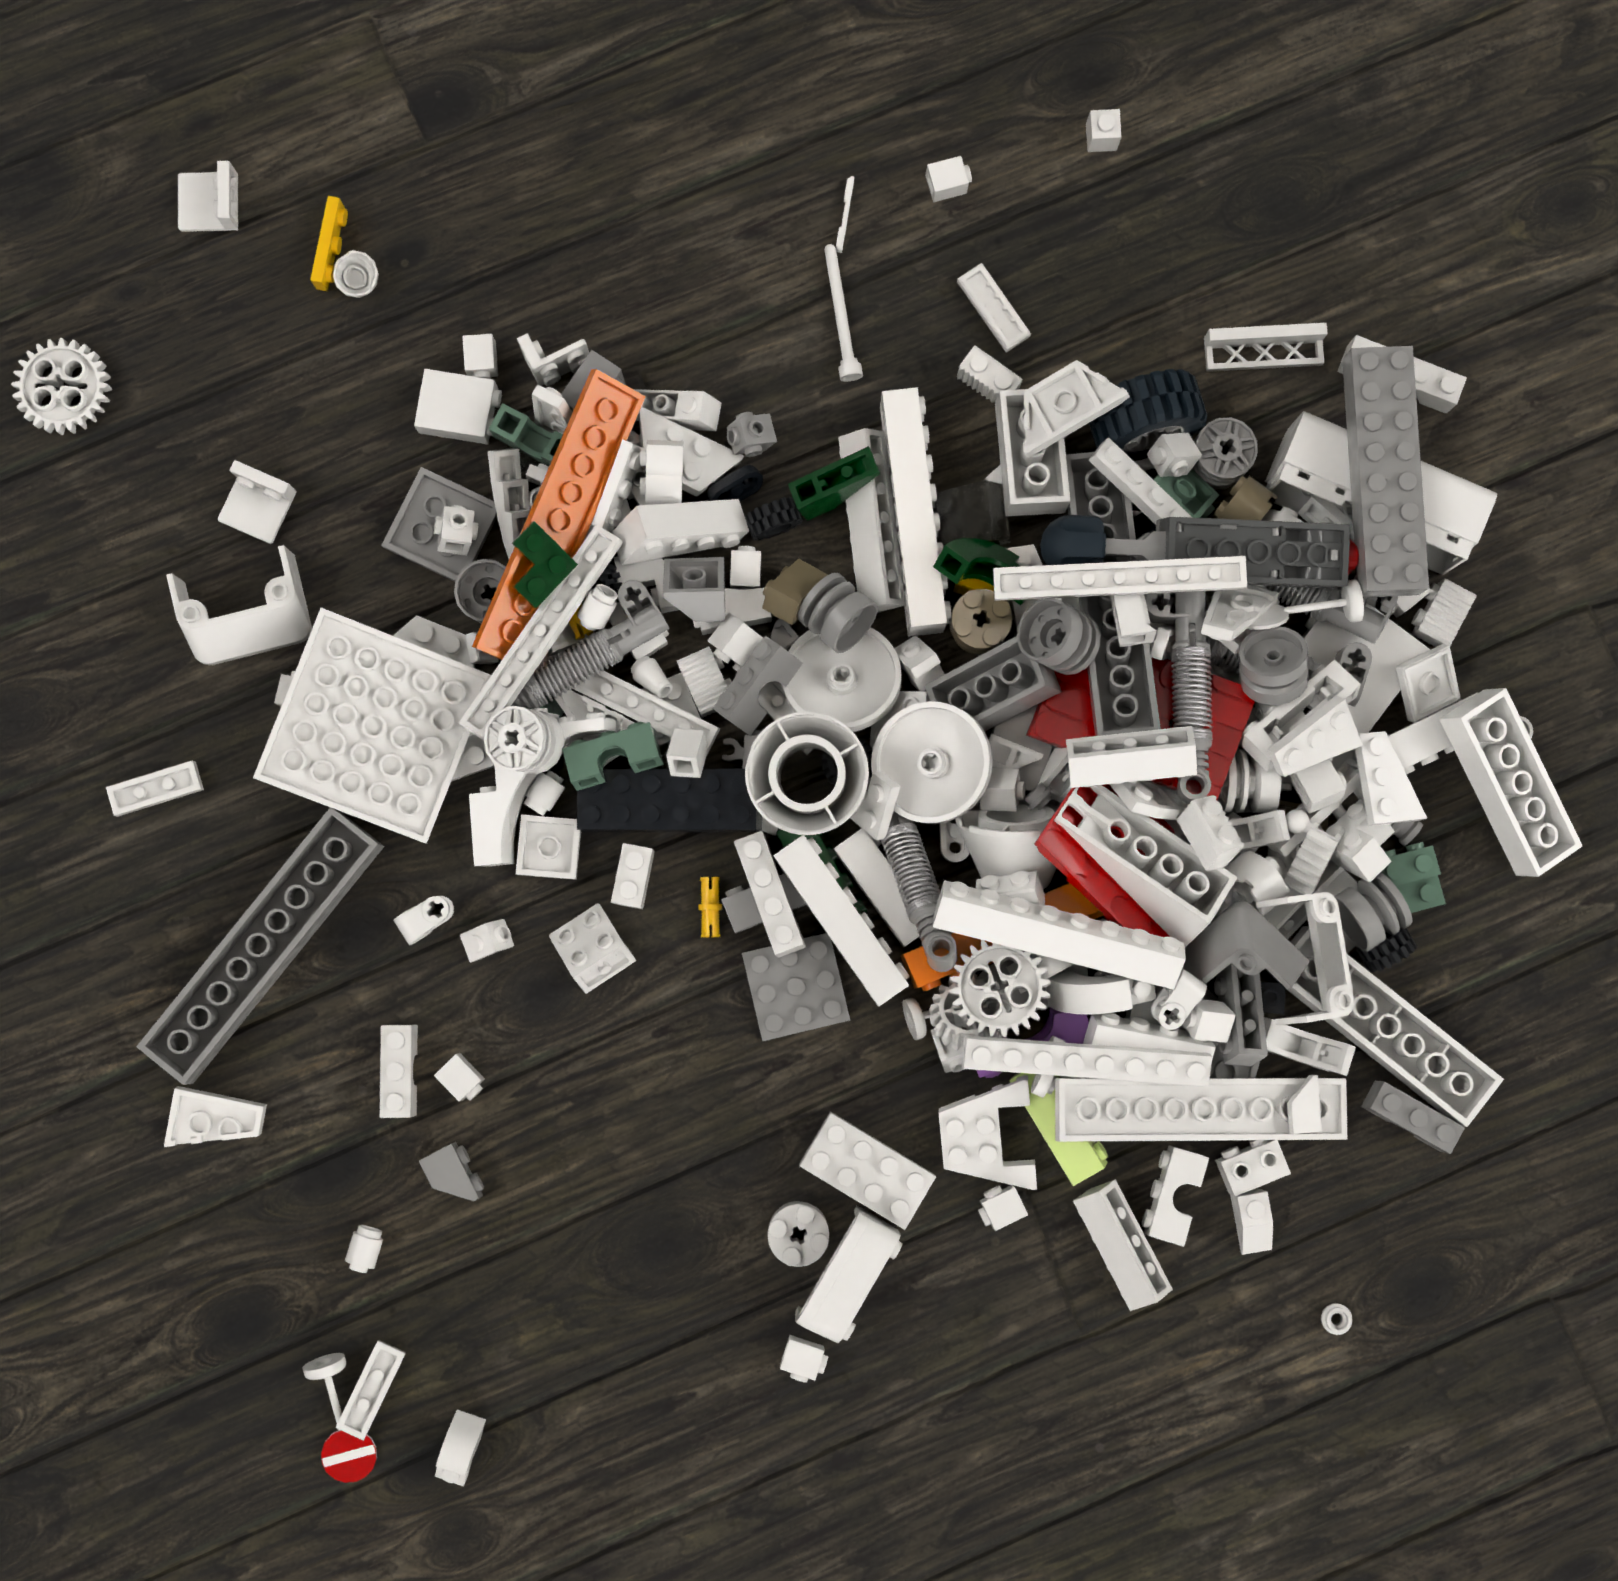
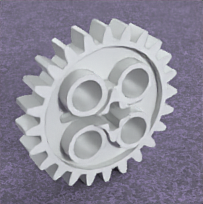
M60 338L58 346H56L51 339H48V348L45 349L39 343L36 344L38 353L34 354L27 351L26 353L30 360L28 362L24 360L18 361L24 367L23 371L17 370L13 372L20 378V381L11 383L14 388L20 390L12 395L17 401H22L16 406L17 409L25 412L23 417L29 422L33 421L34 426L38 429L44 426V430L50 434L55 428L56 432L64 435L66 427L75 434L76 425L78 424L86 430V420L88 418L95 423L97 422L94 416L95 411L105 412L99 406L100 403L110 402L103 395V392L112 390L108 384L104 383L111 378L107 372H102L107 367L106 364L98 361L100 356L94 351L90 353L91 349L85 344L80 347L76 340H72L68 346L67 341ZM52 367V373L47 377H43L44 370ZM78 367H82V373L72 378L73 371ZM38 384H45V385H46V386H41V387H37V388H36V386H37ZM86 385H87V388H86V389H79V388H77V387H83V386H86ZM51 395L50 403L42 406V400L46 396ZM81 396L80 403L71 407L73 398Z
M981 940V950L978 951L971 945V957L964 954L960 955L965 963L964 966L954 965V969L960 975L950 977L951 982L958 984V987L950 990V994L958 995L959 998L952 1004L954 1007L963 1006L958 1016L963 1018L969 1015L970 1018L967 1026L971 1027L977 1022L979 1024V1034L986 1028H989L990 1037H994L996 1031L1001 1030L1003 1037L1007 1038L1008 1029H1012L1018 1036V1026L1022 1024L1028 1030L1031 1029L1028 1019L1032 1018L1039 1021L1040 1017L1035 1011L1037 1009H1047L1046 1005L1041 1002V999L1050 998V994L1043 991L1042 988L1049 986L1050 980L1041 979V977L1048 970L1047 968H1037L1042 958L1036 957L1031 959V952H1023L1019 949L996 943L988 946L984 940ZM1006 960H1012L1018 965V969L1013 975H1005L1000 970L1002 963ZM989 962H994L1001 983H1008L1009 985L1005 987V993L1012 1009L1011 1013H1006L999 992H992L991 990L996 987L988 965ZM977 971H985L989 975L988 982L983 986H976L972 983V976ZM1015 990H1026L1029 994L1027 1002L1020 1005L1014 1003L1011 996ZM987 1000H996L1000 1004L999 1011L994 1015L985 1014L982 1010L983 1004Z

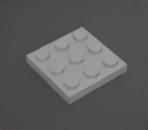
M421 467L381 546L455 582L461 570L471 562L476 561L497 519L495 503L478 493ZM458 505L465 507L467 510L474 511L473 522L478 523V534L476 541L472 540L467 556L437 551L439 535L434 534V523L436 516L441 517L444 506Z
M827 933L803 938L806 948L779 958L774 954L772 946L742 953L762 1041L850 1021L832 941Z

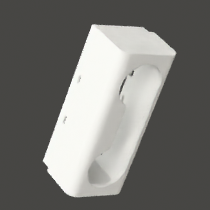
M1305 411L1298 416L1286 431L1265 480L1267 482L1266 488L1279 496L1274 502L1275 504L1298 512L1310 499V496H1305L1301 490L1338 506H1341L1345 501L1352 503L1347 429ZM1421 461L1428 569L1444 575L1468 560L1472 548L1479 543L1495 504L1497 493ZM1302 472L1309 475L1310 477L1308 480H1306L1304 478L1299 477L1298 475ZM1337 487L1345 490L1343 495L1335 492ZM1352 514L1348 515V517L1353 521Z

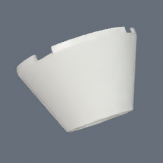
M814 712L788 714L769 724L753 742L745 767L747 790L757 811L775 827L798 835L825 833L845 823L860 806L865 796L869 779L867 757L857 736L841 721ZM803 749L822 750L829 754L837 765L838 777L834 789L826 798L816 803L801 804L792 801L785 795L781 786V771L785 762L792 754Z
M1051 799L1041 810H1038L1037 807L1030 810L1027 807L1029 804L1025 800H1019L1017 812L981 810L978 801L967 813L956 818V824L981 879L987 875L1005 876L1012 875L1017 871H1037L1043 889L1047 888L1057 868L1038 851L1034 843L1061 803Z

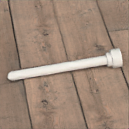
M828 244L825 246L824 251L843 359L840 361L841 366L838 367L840 380L844 382L855 381L863 377L862 366L857 358H854L836 248L833 244Z

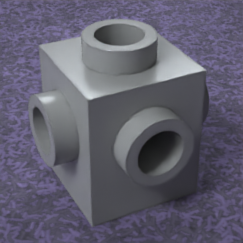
M744 412L738 414L736 419L727 426V440L732 446L734 455L745 454L746 457H754L762 454L763 451H766L777 442L770 413L753 415V412Z

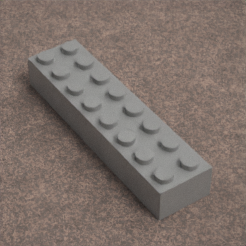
M1413 346L1351 348L1342 358L1354 544L1357 545L1359 551V562L1356 567L1357 581L1360 584L1363 597L1420 595L1429 589Z

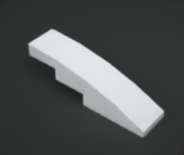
M515 448L488 451L495 509L508 559H510L515 547L512 542L520 535L531 510L528 479H521L519 449Z

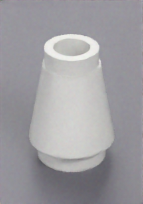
M643 656L632 665L631 673L633 674L634 681L657 695L660 699L670 694L672 685L655 659Z

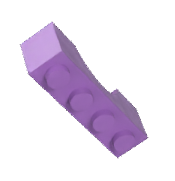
M1050 1007L1049 1017L1043 1029L1033 1037L1023 1040L1049 1041L1052 1036L1065 1040V1043L1083 1044L1089 1024L1087 1015L1064 1013ZM976 1070L979 1078L984 1076L992 1078L1002 1073L1000 1071Z

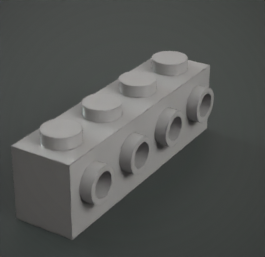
M1231 963L1216 975L1214 982V992L1218 997V1001L1224 1002L1236 1014L1228 1042H1219V1049L1223 1054L1224 1064L1253 1066L1268 1056L1260 973L1256 975L1244 974Z

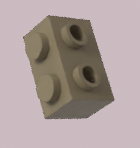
M797 559L791 566H785L775 580L771 579L768 581L763 590L765 599L762 609L793 625L798 620L799 608L807 594L828 574L801 559Z

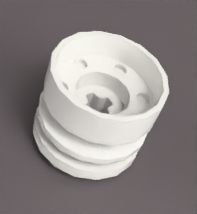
M518 706L503 708L494 714L486 726L484 735L486 753L494 764L502 769L532 774L548 771L557 764L563 753L562 749L565 742L563 729L556 718L547 712Z
M1239 749L1232 760L1218 797V801L1223 807L1222 811L1231 812L1234 807L1237 813H1242L1246 808L1248 799L1253 813L1276 811L1281 793V775L1276 772L1275 767L1267 772L1252 756L1249 763L1245 750Z

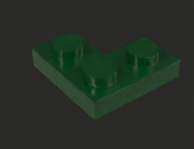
M532 521L512 542L533 564L515 583L513 588L534 608H537L578 564L535 521Z

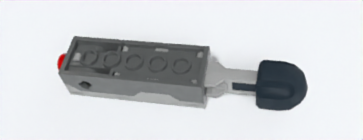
M1067 515L1055 519L1047 526L1040 543L1042 557L1047 565L1102 563L1105 556L1134 557L1137 561L1246 556L1247 585L1347 587L1348 575L1358 566L1359 562L1358 547L1350 539V524L1167 517L1156 520V531L1145 533L1139 539L1134 540L1106 538L1103 521L1097 516Z

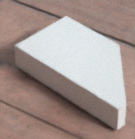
M992 733L989 737L992 767L1019 769L1043 758L1044 754Z
M1309 1075L1300 1090L1294 1093L1287 1102L1290 1134L1322 1132L1318 1075Z

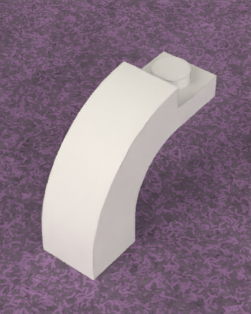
M1284 810L1230 820L1232 822L1231 826L1235 828L1238 837L1244 843L1240 851L1290 840ZM1182 829L1174 830L1176 836L1191 845Z
M1070 970L1047 979L1050 980V985L1045 987L1046 992L1050 994V998H1047L1048 1006L1057 1011L1070 1014L1114 1013L1133 1009L1132 1005L1156 1000L1154 984L1119 975L1090 977Z
M1264 1017L1267 1052L1318 1069L1347 1076L1355 1052V1046L1305 1032L1286 1024L1275 1025V1020Z

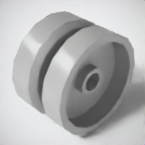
M1286 627L1255 630L1248 634L1241 642L1238 652L1240 684L1243 692L1250 699L1261 704L1280 705L1300 697L1307 688L1309 670L1307 665L1308 647L1305 639L1299 633Z

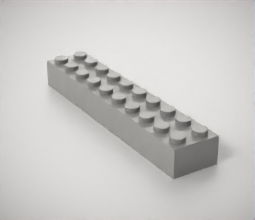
M1094 452L1066 455L1070 491L1068 515L1097 516L1103 521L1106 538L1136 540L1131 501L1089 461ZM1105 556L1102 563L1137 560L1134 557ZM1110 596L1078 597L1080 611L1089 615L1098 624L1101 634L1099 650L1095 659L1087 667L1095 736L1161 729L1150 644L1119 647Z
M330 807L136 1047L181 1084H193L385 846L341 811Z

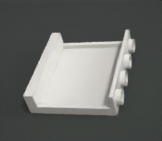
M1366 603V607L1382 614L1376 608ZM1310 617L1304 626L1308 629L1302 636L1308 647V656L1312 657L1315 663L1324 664L1325 666L1335 659L1338 651L1351 643H1362L1370 649L1372 662L1361 697L1355 707L1347 705L1358 734L1369 733L1401 690L1396 666L1430 650L1390 619L1375 644L1327 620L1320 622L1313 619V617ZM1351 654L1348 658L1352 659V665L1345 668V670L1352 675L1358 676L1357 673L1350 671V668L1358 663V661L1354 660V654ZM1315 694L1313 701L1307 706L1310 710L1321 703L1317 699L1319 695Z

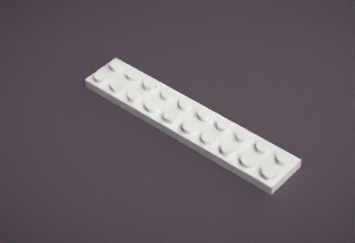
M1055 1078V1140L1059 1142L1347 1140L1346 1078H1318L1322 1132L1301 1134L1289 1133L1287 1102L1304 1085L1306 1078H1210L1209 1087L1097 1078Z

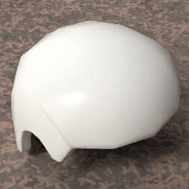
M352 250L336 261L333 279L336 287L346 296L356 298L366 296L377 285L379 273L376 263L366 253Z

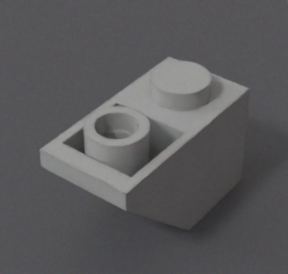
M454 1142L419 1160L433 1189L471 1201H475L483 1196L481 1192L484 1189L483 1183L477 1173L472 1174L467 1164L470 1162V1158L463 1145L458 1146Z

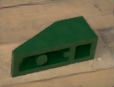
M868 446L789 483L788 486L797 509L809 521L833 510L881 473Z

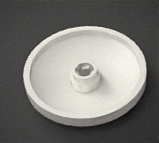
M871 627L857 644L844 653H836L820 639V634H814L810 630L800 636L788 651L803 662L786 687L783 686L786 701L794 713L814 712L824 714L841 721L852 732H856L870 727L881 720L891 710L898 698L902 680L900 660L892 644L881 633Z
M920 702L900 710L883 726L873 747L871 770L872 774L873 772H884L900 785L894 807L896 813L916 822L928 824L944 823L964 815L981 799L991 777L992 752L984 730L970 714L956 706L943 702Z

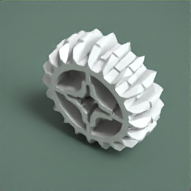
M974 973L971 980L974 985L983 986L988 982L989 978L985 975L981 980H978L977 975ZM949 979V987L940 985V994H934L932 998L934 1004H931L929 1008L930 1014H932L930 1022L935 1027V1035L942 1038L944 1045L952 1042V1049L956 1052L961 1046H964L965 1035L990 1037L989 1028H986L979 1034V1024L977 1022L971 1027L967 1026L970 1018L969 1015L963 1018L958 1016L963 1006H952V1003L959 996L950 994V990L958 987V984L951 982ZM995 981L996 987L991 990L992 992H999L1006 1013H1011V1006L1005 989L1000 990L999 983ZM987 1000L983 1004L982 1010L987 1015H994L999 1011L1000 1004L996 1000ZM958 1027H965L968 1030L960 1029ZM997 1030L994 1037L1003 1038L1001 1030Z

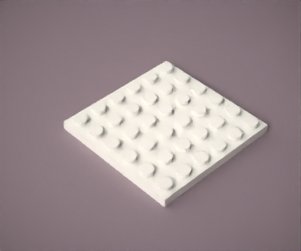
M320 608L253 778L427 844L470 735V731L462 727L459 722L491 675Z

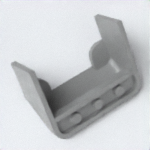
M1237 901L1212 920L1185 947L1186 960L1183 969L1206 984L1231 963L1247 975H1256L1266 968L1289 990L1293 987L1309 963V960L1251 904ZM1207 988L1202 999L1218 1001V998ZM1213 1041L1215 1046L1219 1044V1042Z

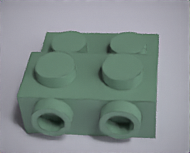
M1193 469L1187 475L1160 477L1158 474L1153 479L1193 518H1207L1215 509L1212 503L1219 494Z
M1424 842L1405 846L1407 852L1397 855L1395 849L1385 851L1392 862L1381 873L1386 875L1395 884L1407 902L1411 913L1446 904L1438 878L1441 872L1433 845L1425 847Z

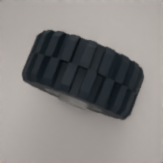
M1166 369L1161 372L1158 370L1150 374H1142L1128 381L1120 382L1116 386L1127 390L1130 398L1089 422L1096 449L1109 437L1119 448L1124 449V452L1131 459H1135L1136 457L1147 456V453L1161 434L1189 433L1192 438L1194 434L1199 433L1202 427L1205 426L1207 412L1195 376L1183 369L1176 371Z

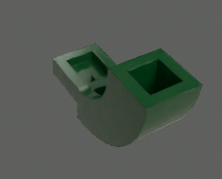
M960 538L947 543L933 565L936 570L955 584L964 579H979L993 586V568L1021 566L1016 563L1020 557L1012 551L993 542L976 538ZM1026 599L1014 601L1021 606Z

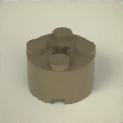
M1241 476L1229 492L1234 496L1229 503L1223 500L1211 517L1213 519L1261 521L1272 507V504L1268 501L1274 503L1279 496L1251 476L1248 478Z
M988 589L970 590L956 602L951 613V619L949 620V628L960 648L969 653L984 654L1004 642L1011 629L1012 613L1010 604L1006 600L994 601V591ZM979 616L984 617V622H986L982 627H978L977 620H975Z

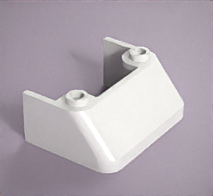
M284 545L278 546L285 575L273 578L267 583L264 591L266 605L209 619L206 607L201 602L193 599L189 600L186 584L183 580L172 573L166 575L176 619L194 657L199 662L205 665H216L299 644L309 638L312 625L295 555Z
M1320 892L1256 902V908L1305 902L1323 1009L1320 1012L1275 1019V1025L1308 1023L1344 1017L1353 1010L1354 996L1339 906L1336 898L1331 893Z
M857 1205L854 1209V1220L802 1308L798 1306L795 1310V1322L836 1343H839L842 1339L847 1341L856 1326V1324L852 1323L853 1319L889 1257L894 1260L903 1245L899 1241L901 1234L898 1229Z

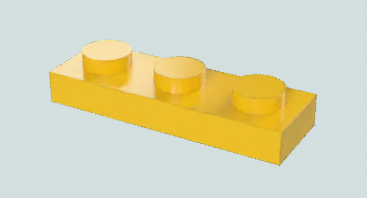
M328 196L310 279L316 290L327 292L329 284L334 282L335 255H339L341 252L342 238L339 237L341 227L346 226L348 211L338 197Z

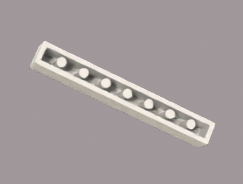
M944 880L934 911V928L1173 990L1186 960L1184 942H1180L1173 937H1161L1149 934L1142 929L1122 927L1112 921L1103 922L1089 918L1081 913L1072 914L1058 910L1054 906H1042L1030 903L1023 898L999 895L992 890L972 888L962 882Z

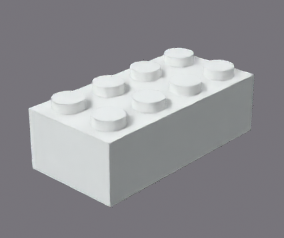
M1027 389L1000 390L995 402L1005 516L1065 513L1070 503V491L1064 438L1028 458L1023 451V445H1025L1024 415L1026 413L1024 391Z
M831 1111L799 1163L803 1169L904 1230L907 1228L936 1178L932 1172Z

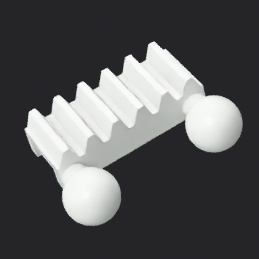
M1294 809L1286 814L1288 831L1295 834L1305 832L1307 833L1306 838L1301 844L1290 869L1286 868L1281 858L1276 856L1270 857L1279 864L1280 870L1278 872L1288 887L1303 895L1313 894L1342 835L1337 833L1334 837L1318 829L1319 823L1310 822L1308 815L1304 811Z

